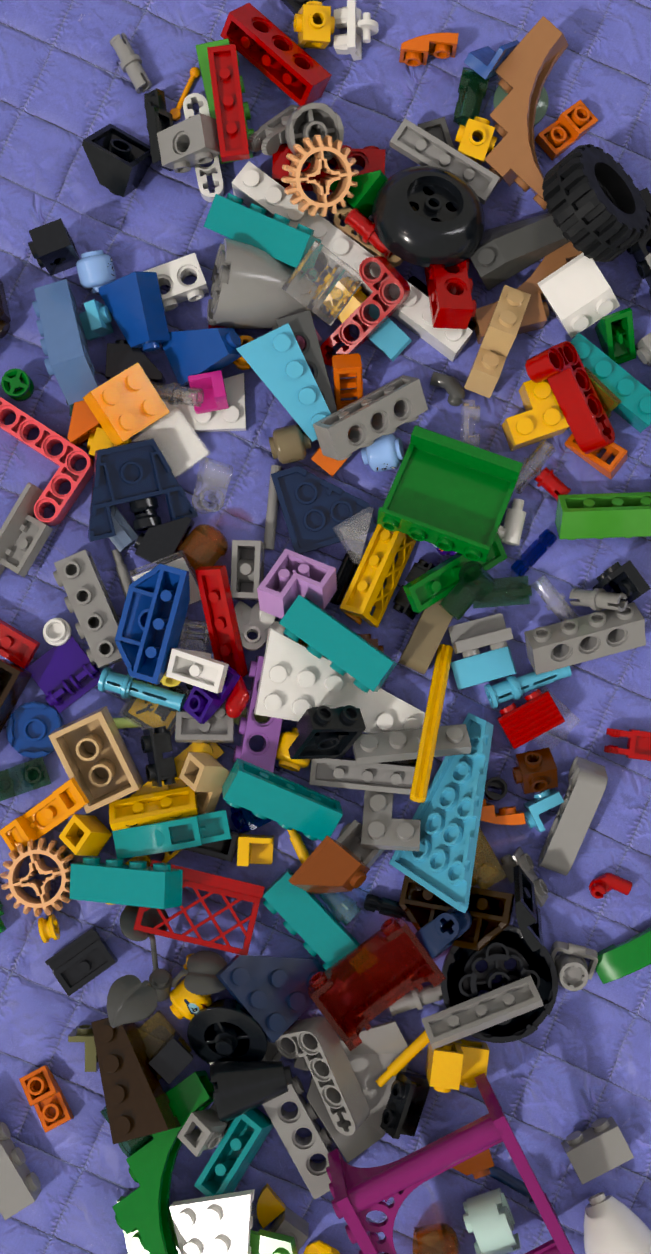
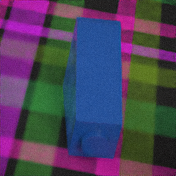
M135 271L98 288L99 294L131 348H143L144 352L160 349V344L170 340L156 272Z
M234 328L169 332L170 340L161 344L179 386H190L188 376L222 370L241 357L240 353L236 350V348L241 346V339Z

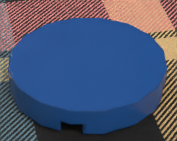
M37 701L24 703L8 719L6 728L8 742L24 757L39 758L48 756L55 751L48 735L55 729L64 726L63 718L57 709L48 703Z

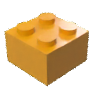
M138 362L83 397L114 447L170 413Z

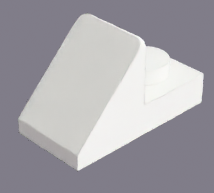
M172 648L165 676L218 694L223 690L229 664L211 659V654L207 652Z

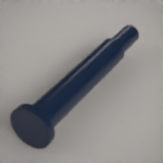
M497 1166L489 1168L491 1174L488 1176L529 1198V1203L534 1204L523 1181Z

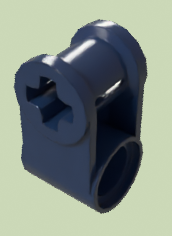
M453 907L447 912L438 915L414 935L429 956L434 959L448 949L457 938L471 927V914L468 910L466 913H463Z

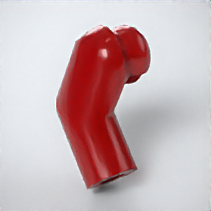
M240 676L225 705L226 714L230 718L239 717L249 702V693L242 676Z
M605 873L594 878L589 885L590 893L596 899L603 898V894L612 889L628 895L632 888V882L612 873Z

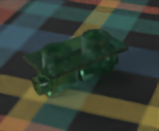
M528 576L471 580L473 608L530 604L529 596H532L531 585H528Z

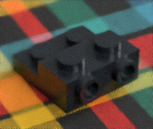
M323 705L307 709L296 724L299 735L288 749L290 758H343L366 729L360 708L347 705L330 709Z

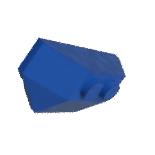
M159 564L129 585L115 642L128 668L127 671L130 677L159 684L167 671L171 650L178 647L190 603L189 571Z

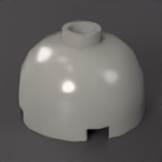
M307 103L298 107L289 116L285 126V139L288 148L294 155L297 153L293 145L299 144L304 148L303 138L308 137L313 142L315 134L321 135L322 141L325 135L332 136L333 142L337 139L343 142L344 127L341 118L328 105L324 103ZM324 151V158L327 161L331 160L333 156ZM313 154L307 158L306 163H311V158L314 157Z

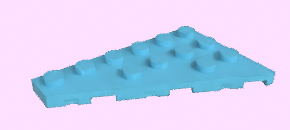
M471 713L467 714L463 724H466L470 738L471 754L445 756L428 788L425 802L420 803L412 818L413 820H421L420 851L396 850L389 862L390 865L463 913H466L469 905L494 727L493 724Z

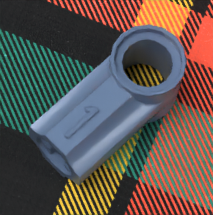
M112 505L110 506L116 536L108 538L121 553L135 544L139 536L120 513L117 506Z

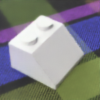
M583 252L537 283L557 319L571 338L620 306L610 285L593 258H587Z

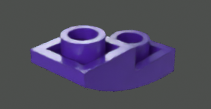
M228 666L223 690L218 694L193 686L183 709L200 724H204L224 703L241 675Z

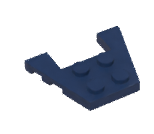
M154 439L95 451L88 530L90 542L116 536L109 508L116 504L165 494L171 521L184 517H198L195 508L191 506L185 491L178 484L171 472L172 469Z

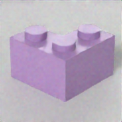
M285 549L257 588L260 610L282 619L298 595L306 597L324 610L337 591L336 568Z

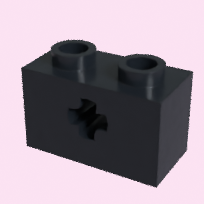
M61 218L29 230L32 241L28 242V245L41 269L45 267L52 276L76 266L80 258Z

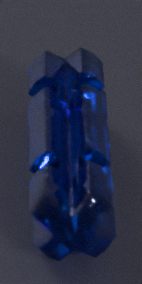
M544 530L538 537L539 540L536 539L520 556L521 559L516 560L511 566V570L517 576H524L529 570L528 567L533 566L548 550L547 547H551L557 540L556 535L551 530Z

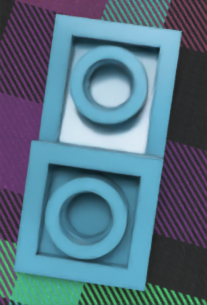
M371 304L369 314L373 319H378L380 311L374 304ZM389 318L368 338L392 361L412 342Z
M509 646L451 662L458 690L517 674Z

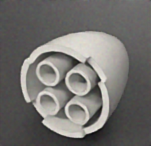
M604 1192L588 1198L590 1204L585 1207L583 1224L585 1254H651V1230L626 1205L612 1195L605 1196Z

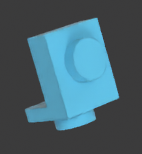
M94 299L85 302L84 307L86 311L80 313L79 317L86 339L91 341L113 333L112 317L108 307Z
M555 789L536 792L534 794L535 799L524 803L527 810L524 812L528 826L530 828L535 827L540 833L545 831V827L539 814L564 802L560 792Z

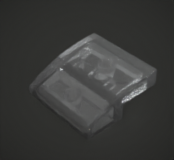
M315 240L282 289L331 326L363 283V280L358 272L339 259L323 244Z

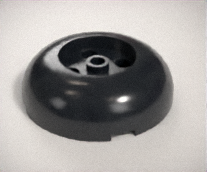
M415 166L403 169L384 182L373 202L371 215H373L375 223L374 230L380 241L393 254L417 266L429 268L430 264H444L446 268L458 265L473 255L483 236L484 212L477 194L462 178L442 168Z
M509 924L480 951L456 946L450 948L441 970L442 997L446 1008H450L477 997L481 989H487L490 992L531 975L544 1006L472 1034L473 1037L487 1042H513L532 1034L538 1029L537 1027L544 1021L546 1016L550 1015L558 992L557 971L554 961L544 945L533 952L522 936L519 927ZM510 958L515 959L516 966L513 969H506L504 962ZM480 960H485L487 962L486 970L482 972L476 970V963ZM496 975H501L500 982H492Z

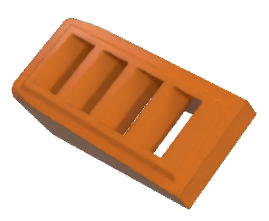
M358 353L332 356L334 397L337 411L363 397L361 356ZM346 377H356V378L340 379V378H346ZM357 397L355 400L341 401V398Z
M573 434L564 443L567 448L609 479L615 476L628 457V451L614 442L603 447L606 452L601 458L596 456L603 448L590 454H585L579 448ZM612 455L615 456L610 465L606 463Z

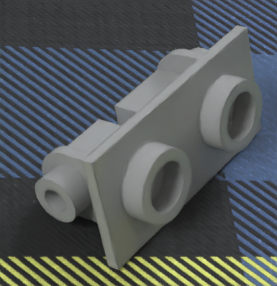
M518 847L512 856L507 854L500 859L502 862L500 866L510 883L514 882L513 867L519 865L534 884L536 905L538 906L539 904L542 907L548 898L547 886L541 878L538 879L534 872V864L531 857L527 853L524 854L521 847Z

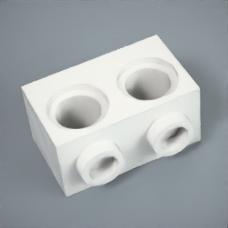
M195 253L143 271L156 272L159 287L162 285L171 287L168 293L161 294L165 312L177 308L179 303L187 300L189 302L198 301L205 296L204 294L209 293ZM187 276L197 277V280L191 285L183 283Z

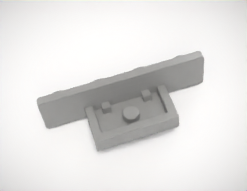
M30 482L25 486L0 529V576L5 567L25 578L53 528L35 519L34 506L43 490Z

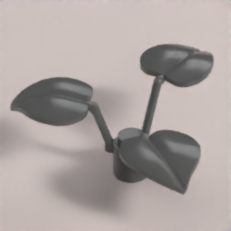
M127 905L120 916V929L123 935L132 941H143L149 937L153 970L149 976V981L145 980L141 983L138 977L125 975L118 978L112 984L107 996V1016L110 1026L115 1028L123 1024L139 1022L148 1018L156 1010L157 1002L168 999L171 987L175 988L183 976H185V988L193 994L209 995L225 990L226 987L216 977V974L227 962L222 956L213 951H199L191 955L187 960L188 970H181L172 979L171 974L167 970L158 968L155 934L133 930L139 907ZM150 908L144 912L141 925L153 928L163 921L156 908ZM160 909L165 918H169L165 909ZM165 924L158 928L164 931L168 930Z

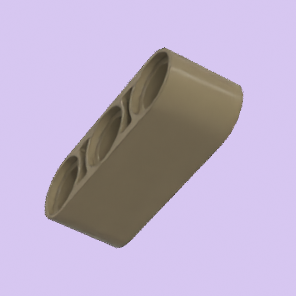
M446 596L422 611L399 659V664L422 675L426 673L454 616L459 601Z

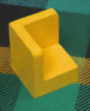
M240 834L238 836L237 866L272 864L274 835Z

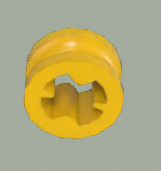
M54 914L49 915L48 919L44 917L38 918V929L44 943H48L50 938L54 940L60 939L59 924Z

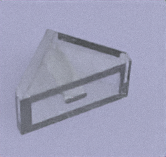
M372 507L365 508L333 527L334 533L351 562L355 565H359L374 511Z

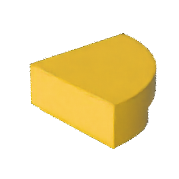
M268 1183L261 1190L257 1201V1217L263 1229L286 1210V1205Z

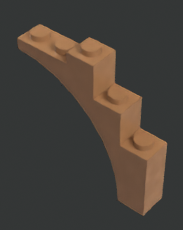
M544 16L495 70L500 79L498 85L508 95L489 116L495 123L493 126L495 127V132L503 139L484 160L490 166L489 170L500 177L498 183L503 179L509 186L515 182L524 192L530 189L535 194L533 200L543 210H546L547 202L544 201V190L542 189L544 176L540 170L535 152L534 123L536 107L547 77L554 64L569 45L563 33Z
M571 241L545 256L533 274L517 288L531 294L517 335L542 329L547 322V318H549L548 305L546 301L542 302L546 298L537 283L582 253V251H578L573 247ZM498 301L477 308L475 316L471 317L472 321L476 324L474 330L478 344H481Z

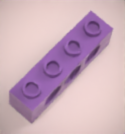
M256 656V661H251L249 665L248 678H252L251 689L247 690L250 698L247 704L246 717H241L239 721L238 734H242L240 746H235L233 762H236L237 758L273 773L283 719L268 717L265 722L259 723L254 718L264 660L263 656ZM254 735H261L264 739L263 747L257 751L251 750L249 747L250 739Z

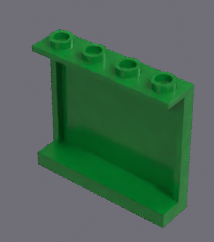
M415 425L409 447L383 507H379L377 524H380L389 531L405 533L416 541H427L435 544L443 551H454L464 555L468 560L485 563L515 489L523 463Z

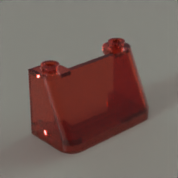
M393 917L385 921L378 932L326 971H320L313 975L309 980L310 985L307 991L310 998L349 1050L352 1051L362 1043L359 1037L361 1030L365 1028L368 1031L372 1028L369 1023L372 1019L414 987L421 991L424 988L422 983L430 982L435 988L446 977L402 918L395 919Z

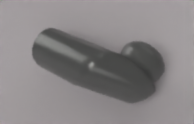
M433 371L430 385L445 389L449 394L448 403L452 406H460L462 399L465 398V390L458 379Z

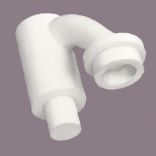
M513 499L512 508H507L504 525H500L497 533L503 544L520 545L526 512L523 511L524 500Z

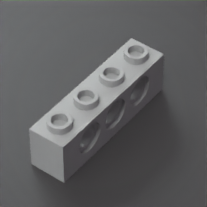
M402 375L314 423L313 427L323 455L338 461L345 460L352 455V452L372 445L375 442L374 440L382 435L394 433L398 426L417 420L420 414L428 410L420 379Z
M634 602L629 603L623 612L607 609L524 632L527 656L536 675L646 645L645 619Z
M295 1076L292 1077L293 1084L288 1085V1092L262 1105L315 1200L330 1191L329 1183L331 1181L326 1167L329 1166L327 1154L333 1151L330 1146L333 1144V1141L325 1127L320 1128L316 1121L319 1117L310 1102L307 1103L302 1095L305 1092L299 1078ZM286 1102H293L298 1108L293 1112H287L282 1108V1105ZM300 1128H308L312 1133L310 1136L303 1138L296 1131ZM314 1154H322L326 1159L321 1163H315L310 1158Z

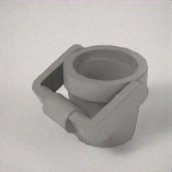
M560 941L552 944L550 955L556 967L558 985L570 991H578L584 988L588 979H592L597 966V951L585 946ZM584 958L591 959L589 967Z

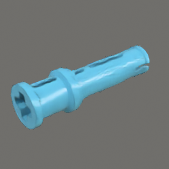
M570 666L538 675L534 671L517 678L510 675L506 677L505 681L492 686L490 684L484 685V689L491 707L495 709L498 708L500 703L511 699L519 700L523 693L570 677L572 673Z
M105 667L99 678V691L104 692L108 690L120 694L121 698L127 699L133 696L175 709L179 712L183 710L186 702V694L138 681L136 678L130 677L129 674L123 675L113 672L110 667Z

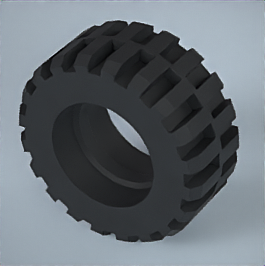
M587 144L577 146L546 173L542 184V189L544 190L543 198L547 202L546 208L549 214H552L555 225L561 229L562 235L573 243L575 249L582 251L584 256L589 259L593 258L596 262H610L645 236L649 227V213L646 212L647 206L641 198L639 189L635 187L632 178L626 174L620 163L613 160L609 153H604L600 147Z

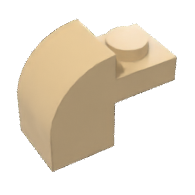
M188 752L179 778L196 792L198 813L212 812L216 808L222 792V786L230 772L208 753Z

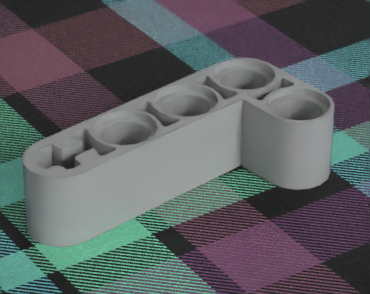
M578 756L575 757L569 771V787L563 798L564 802L560 805L538 860L539 866L565 876L569 873L608 781L603 765Z
M322 1016L296 1020L276 1040V1048L287 1059L304 1057L335 1128L343 1135H353L370 1115V1109L333 1024Z

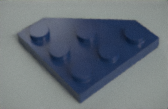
M299 466L271 474L296 553L303 554L374 532L376 526L369 503L343 491V489L311 474Z
M236 955L216 974V977L226 987L245 1013L260 1024L270 1043H275L334 982L317 959Z

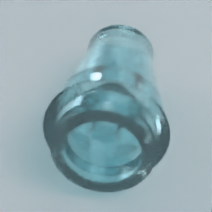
M343 892L319 895L337 922H342L345 926L362 910L357 905V901Z

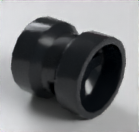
M149 497L129 502L130 510L135 516L133 521L134 531H145L148 528L162 524L161 518L157 515L156 511L159 507L157 498Z

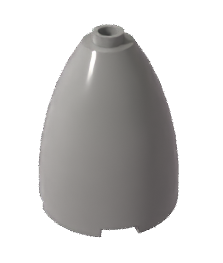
M224 238V243L220 244L211 277V298L213 299L208 300L207 321L209 325L236 329H267L276 326V319L310 310L311 316H314L315 311H320L322 295L319 294V289L298 269L272 258L265 251L247 243Z

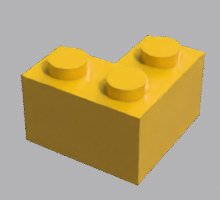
M532 380L523 382L518 391L526 412L506 418L501 425L510 451L558 436L569 428L548 380L540 383H535Z
M459 1039L434 1050L429 1042L425 1065L429 1086L443 1093H449L451 1089L459 1090L460 1085L476 1088L477 1084L474 1078L483 1073L487 1075L489 1048L486 1042Z

